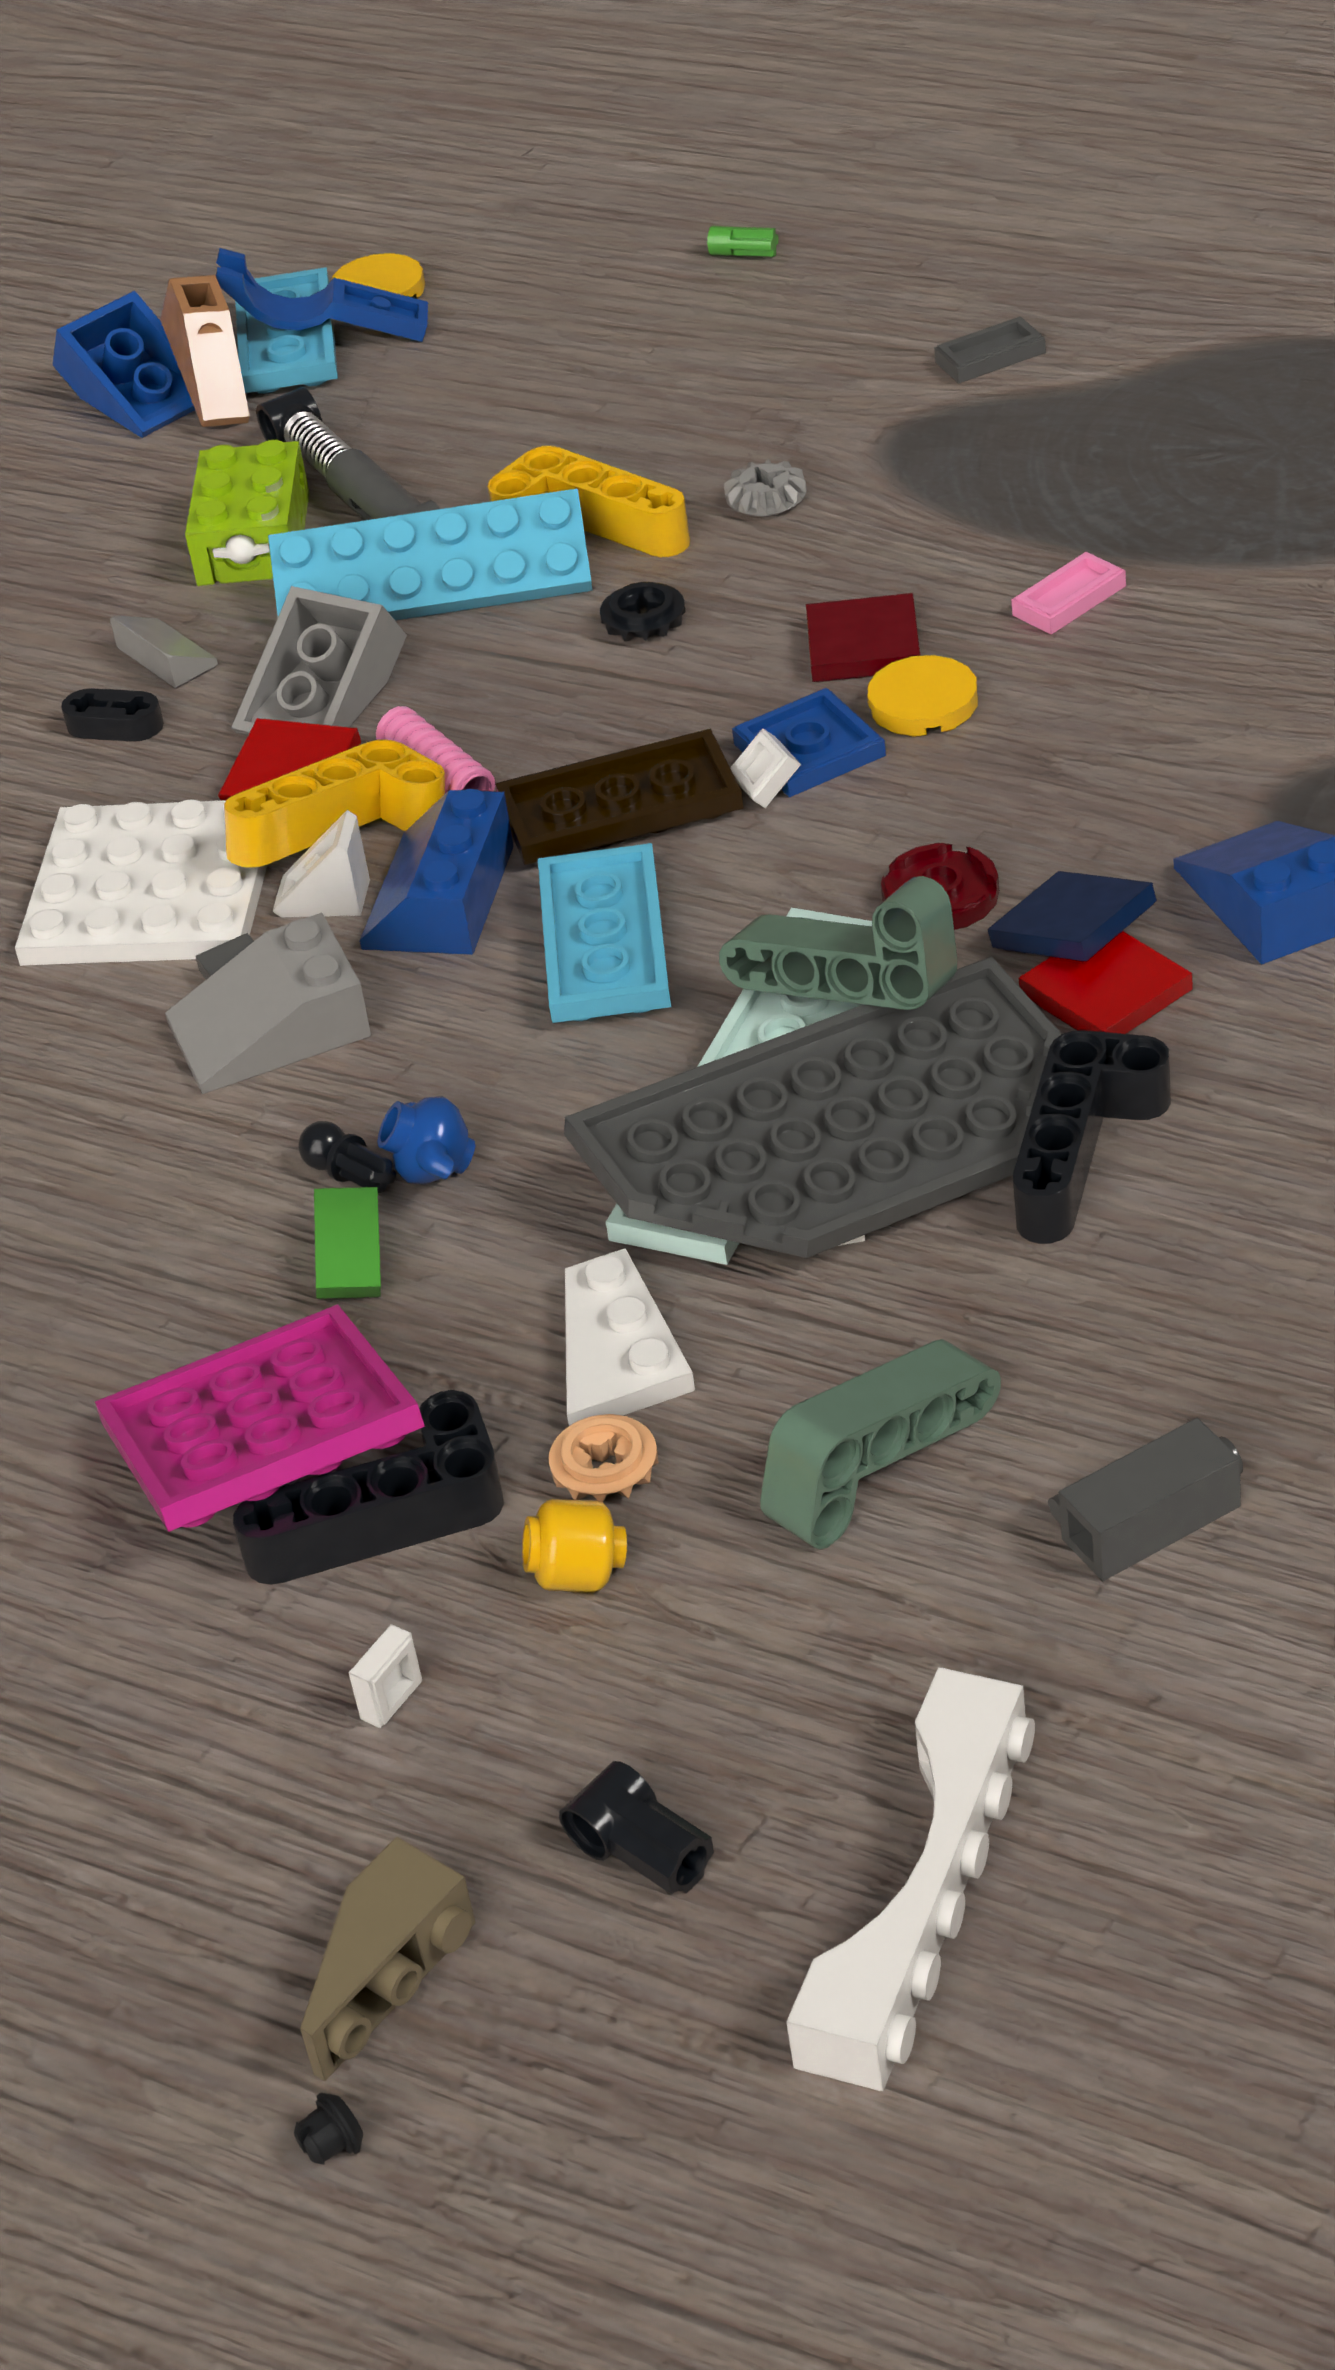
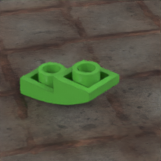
M377 1187L314 1189L316 1299L381 1297Z

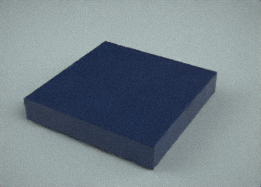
M1058 871L987 930L993 948L1087 961L1154 905L1157 899L1152 882Z

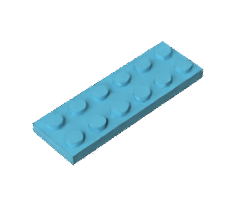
M578 488L268 535L278 616L291 586L380 604L384 606L394 620L593 591Z

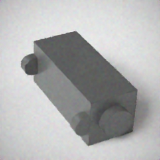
M1196 1417L1059 1491V1494L1048 1499V1505L1054 1518L1061 1524L1062 1540L1103 1582L1241 1507L1240 1474L1243 1472V1462L1238 1450L1229 1439L1218 1437Z

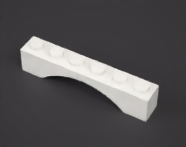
M938 1667L915 1720L919 1767L934 1801L933 1820L924 1851L904 1887L876 1918L847 1941L813 1959L786 2022L794 2069L883 2092L894 2063L904 2064L907 2061L915 2038L916 2020L913 2016L920 1999L929 2001L933 1997L938 1984L941 1969L939 1951L945 1937L954 1939L960 1930L965 1911L964 1889L969 1877L978 1879L984 1870L989 1850V1835L987 1832L992 1819L1002 1820L1007 1812L1012 1793L1011 1772L1015 1762L1025 1763L1031 1752L1035 1734L1034 1719L1026 1717L1022 1685Z

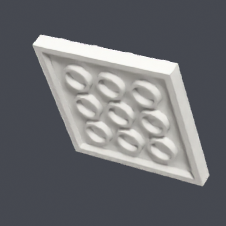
M184 800L174 803L150 804L131 802L125 805L103 806L79 804L72 807H60L15 946L20 966L196 959L195 956L245 933L250 935L267 865L242 867L231 863L227 859L224 803L226 800Z

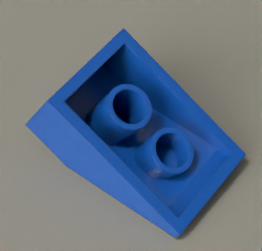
M135 290L56 330L52 364L80 399L137 436L143 438L195 411L162 323Z
M1275 821L1173 859L1174 869L1261 965L1335 937V835Z

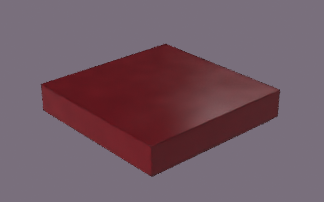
M913 593L806 604L812 682L874 676L876 672L892 662L911 656H920Z

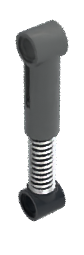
M301 387L257 405V420L265 440L299 441L302 457L326 478L329 489L364 521L440 509L432 500L421 504L364 452L350 448L322 423L316 401L306 388Z

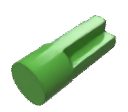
M711 226L709 228L707 245L710 255L776 256L778 234H776L775 228Z

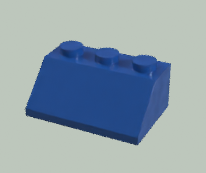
M477 789L449 790L403 833L360 938L361 950L473 955L514 847L504 792L480 791Z

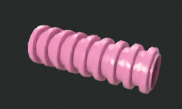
M398 706L389 710L381 718L377 725L376 739L393 740L402 743L442 766L445 772V793L449 790L465 789L494 792L495 779L492 773L482 767L468 753H465L462 748L455 745L452 740L445 737L442 732L436 730L432 724L426 722L423 717L417 715L413 709L407 706Z

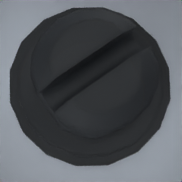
M319 2093L315 2101L317 2109L300 2122H296L294 2129L296 2141L303 2152L308 2154L309 2159L316 2164L324 2165L325 2161L332 2156H336L344 2149L349 2154L353 2152L356 2155L361 2150L363 2131L356 2117L338 2095Z

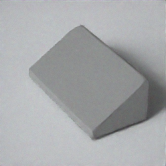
M113 616L110 618L117 648L174 688L189 682L218 665L216 657L159 618Z

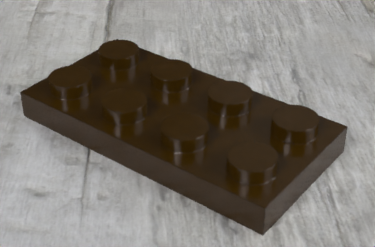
M711 728L495 783L496 792H504L511 833L524 865L538 862V858L566 855L593 847H606L616 841L648 833H660L671 827L702 819H714L725 813L744 809L741 789Z

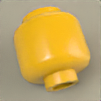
M551 1499L540 1506L536 1516H527L525 1519L522 1538L523 1568L527 1573H534L538 1584L545 1590L600 1591L607 1585L612 1568H623L625 1565L627 1553L626 1529L624 1526H614L612 1514L603 1502Z

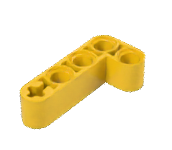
M540 446L533 448L488 481L487 487L490 502L578 488L584 531L652 556H675L684 552L690 544L685 498L681 491L560 447Z
M386 739L374 740L235 794L224 803L227 859L231 863L242 867H260L311 847L346 810L357 816L359 827L381 818L400 830L406 831L445 794L444 768L402 743Z

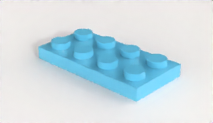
M327 267L255 278L259 285L272 294L288 298L310 296L324 289L330 283ZM235 301L238 358L245 393L257 392L267 394L277 391L282 387L301 384L317 386L325 383L327 380L338 379L333 319L329 318L321 325L300 331L276 329L256 320Z
M652 843L538 858L548 999L552 1023L573 1020L584 1021L595 1017L632 1012L644 1013L654 1009L671 1007Z

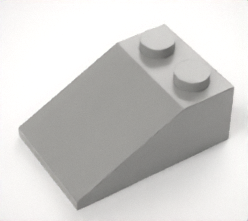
M291 586L231 729L235 733L248 736L257 718L350 727L388 682L407 634L383 605Z
M323 913L298 919L290 924L266 931L165 1012L171 1031L202 1094L371 1036L361 983Z

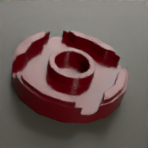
M946 843L919 846L899 855L891 862L889 873L885 877L883 876L881 881L882 901L884 902L913 877L924 876L931 878L942 885L949 896L954 930L962 929L985 918L996 906L1000 891L999 876L993 861L977 849L966 846L967 853L953 851L952 844Z

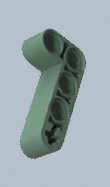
M920 876L913 877L876 908L872 917V926L770 914L760 915L722 946L719 952V963L722 972L729 981L738 987L748 990L904 1010L917 1009L945 986L957 971L958 960L950 899L942 885L931 878Z
M940 1339L794 1405L779 1418L770 1436L760 1499L763 1514L812 1547L820 1550L828 1548L843 1535L851 1521L859 1479L982 1419L991 1410L998 1398L1001 1388L999 1372L950 1342Z

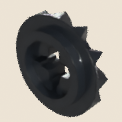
M638 582L624 586L607 596L600 607L601 623L605 624L608 634L614 636L621 635L624 641H630L635 637H642L647 641L649 636H667L669 628H676L682 625V615L686 613L683 595L674 587L656 582ZM641 609H646V613L641 614Z

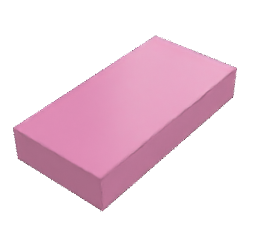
M1085 552L1011 599L1012 616L1052 635L1126 587V571Z

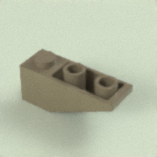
M397 1836L346 1887L301 2023L300 2030L313 2074L323 2081H326L345 2060H350L361 2052L373 2030L396 2006L404 2005L413 1997L421 1980L447 1953L456 1951L464 1943L471 1927L476 1923L465 1876Z

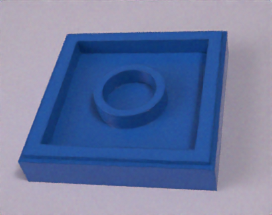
M824 688L732 728L734 745L742 752L762 729H765L774 735L801 764L800 767L781 789L789 798L886 756L885 740L828 688Z

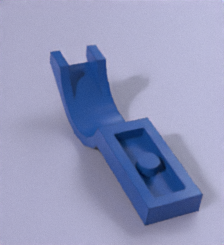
M219 248L216 263L220 267H217L215 276L220 288L258 321L276 329L300 331L321 325L330 318L423 342L428 323L427 301L338 278H333L324 289L307 297L288 298L272 294L253 278L247 269L245 254Z

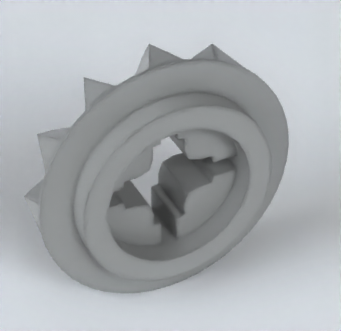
M769 459L763 464L749 462L747 469L732 471L731 479L724 483L727 504L740 513L753 516H772L789 510L799 504L807 492L806 480L804 479L802 469L791 467L788 461H782L778 464L771 463Z

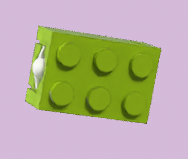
M268 440L259 445L241 447L218 445L209 450H200L185 531L197 586L215 584V581L223 584L273 579L268 535L305 529L310 492L299 441L282 442L279 440Z

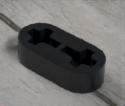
M82 689L68 695L61 705L69 734L82 739L143 741L157 735L164 725L157 697L152 693L144 691Z

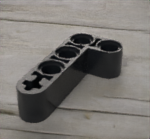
M1085 1030L1070 1031L1061 1034L1053 1040L1048 1051L1013 1172L1016 1228L1023 1238L1038 1244H1050L1064 1239L1071 1233L1077 1218L1103 1117L1150 1120L1161 1116L1168 1110L1171 1105L1169 1049L1164 1042L1155 1037Z
M457 1390L441 1391L428 1397L419 1408L425 1427L420 1428L423 1447L279 1487L273 1495L265 1499L243 1501L238 1505L233 1514V1525L244 1565L250 1578L258 1583L268 1585L280 1584L479 1527L496 1518L504 1506L503 1493L494 1449L478 1404L474 1398L463 1391Z

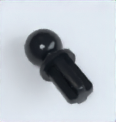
M329 1121L314 1122L307 1126L300 1135L298 1149L303 1161L314 1169L327 1170L332 1179L338 1182L350 1180L361 1187H377L378 1193H383L388 1184L394 1183L396 1172L392 1169V1161L367 1148L364 1139L356 1134L345 1135L339 1126Z

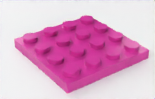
M338 1304L95 1401L102 1425L168 1532L179 1527L190 1528L202 1525L213 1518L218 1511L243 1501L265 1499L273 1495L284 1484L308 1474L320 1475L333 1471L347 1458L372 1448L383 1449L394 1446L401 1442L406 1434L425 1427L418 1403Z

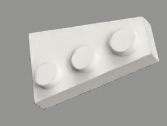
M626 1248L565 1268L566 1391L569 1426L579 1420L596 1415L614 1414L623 1416L695 1391L693 1372Z

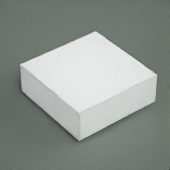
M762 729L730 768L737 783L748 796L766 808L801 764L774 735Z
M392 1624L349 1672L360 1719L378 1728H381L390 1720L422 1682L411 1633Z

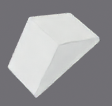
M346 810L282 876L273 907L274 913L282 918L310 917L319 913H323L324 917L361 916L370 877L358 820L355 814Z

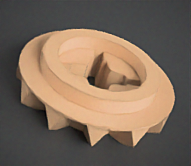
M614 1414L591 1416L573 1423L557 1436L549 1451V1466L556 1487L567 1488L574 1500H580L587 1495H593L597 1501L604 1502L607 1495L618 1493L629 1499L633 1485L649 1484L652 1466L659 1463L656 1441L651 1431L633 1418ZM610 1455H615L616 1464L604 1462L599 1468L593 1469V1459L603 1462Z

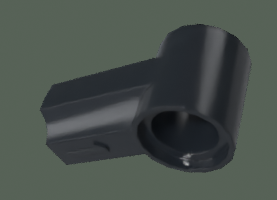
M621 1761L610 1763L559 1811V1820L564 1831L585 1854L604 1861L612 1854L670 1894L677 1891L688 1893L704 1877L708 1861L714 1854L712 1837L660 1804L647 1781L631 1766Z

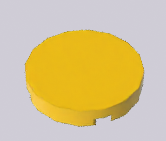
M394 253L373 254L357 258L343 265L332 277V279L338 278L408 297L415 295L417 299L423 294L425 287L423 269L419 262L407 255Z
M936 655L911 656L892 662L875 673L868 683V706L871 709L874 721L879 726L896 734L912 737L927 735L926 728L941 726V732L950 731L970 719L978 707L977 677L967 665L953 658Z

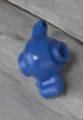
M443 1096L426 1097L417 1103L409 1102L404 1104L396 1101L387 1111L377 1139L379 1148L393 1154L394 1169L404 1181L413 1184L424 1185L440 1179L446 1180L453 1172L462 1174L469 1166L475 1151V1140L468 1137V1128L460 1110Z

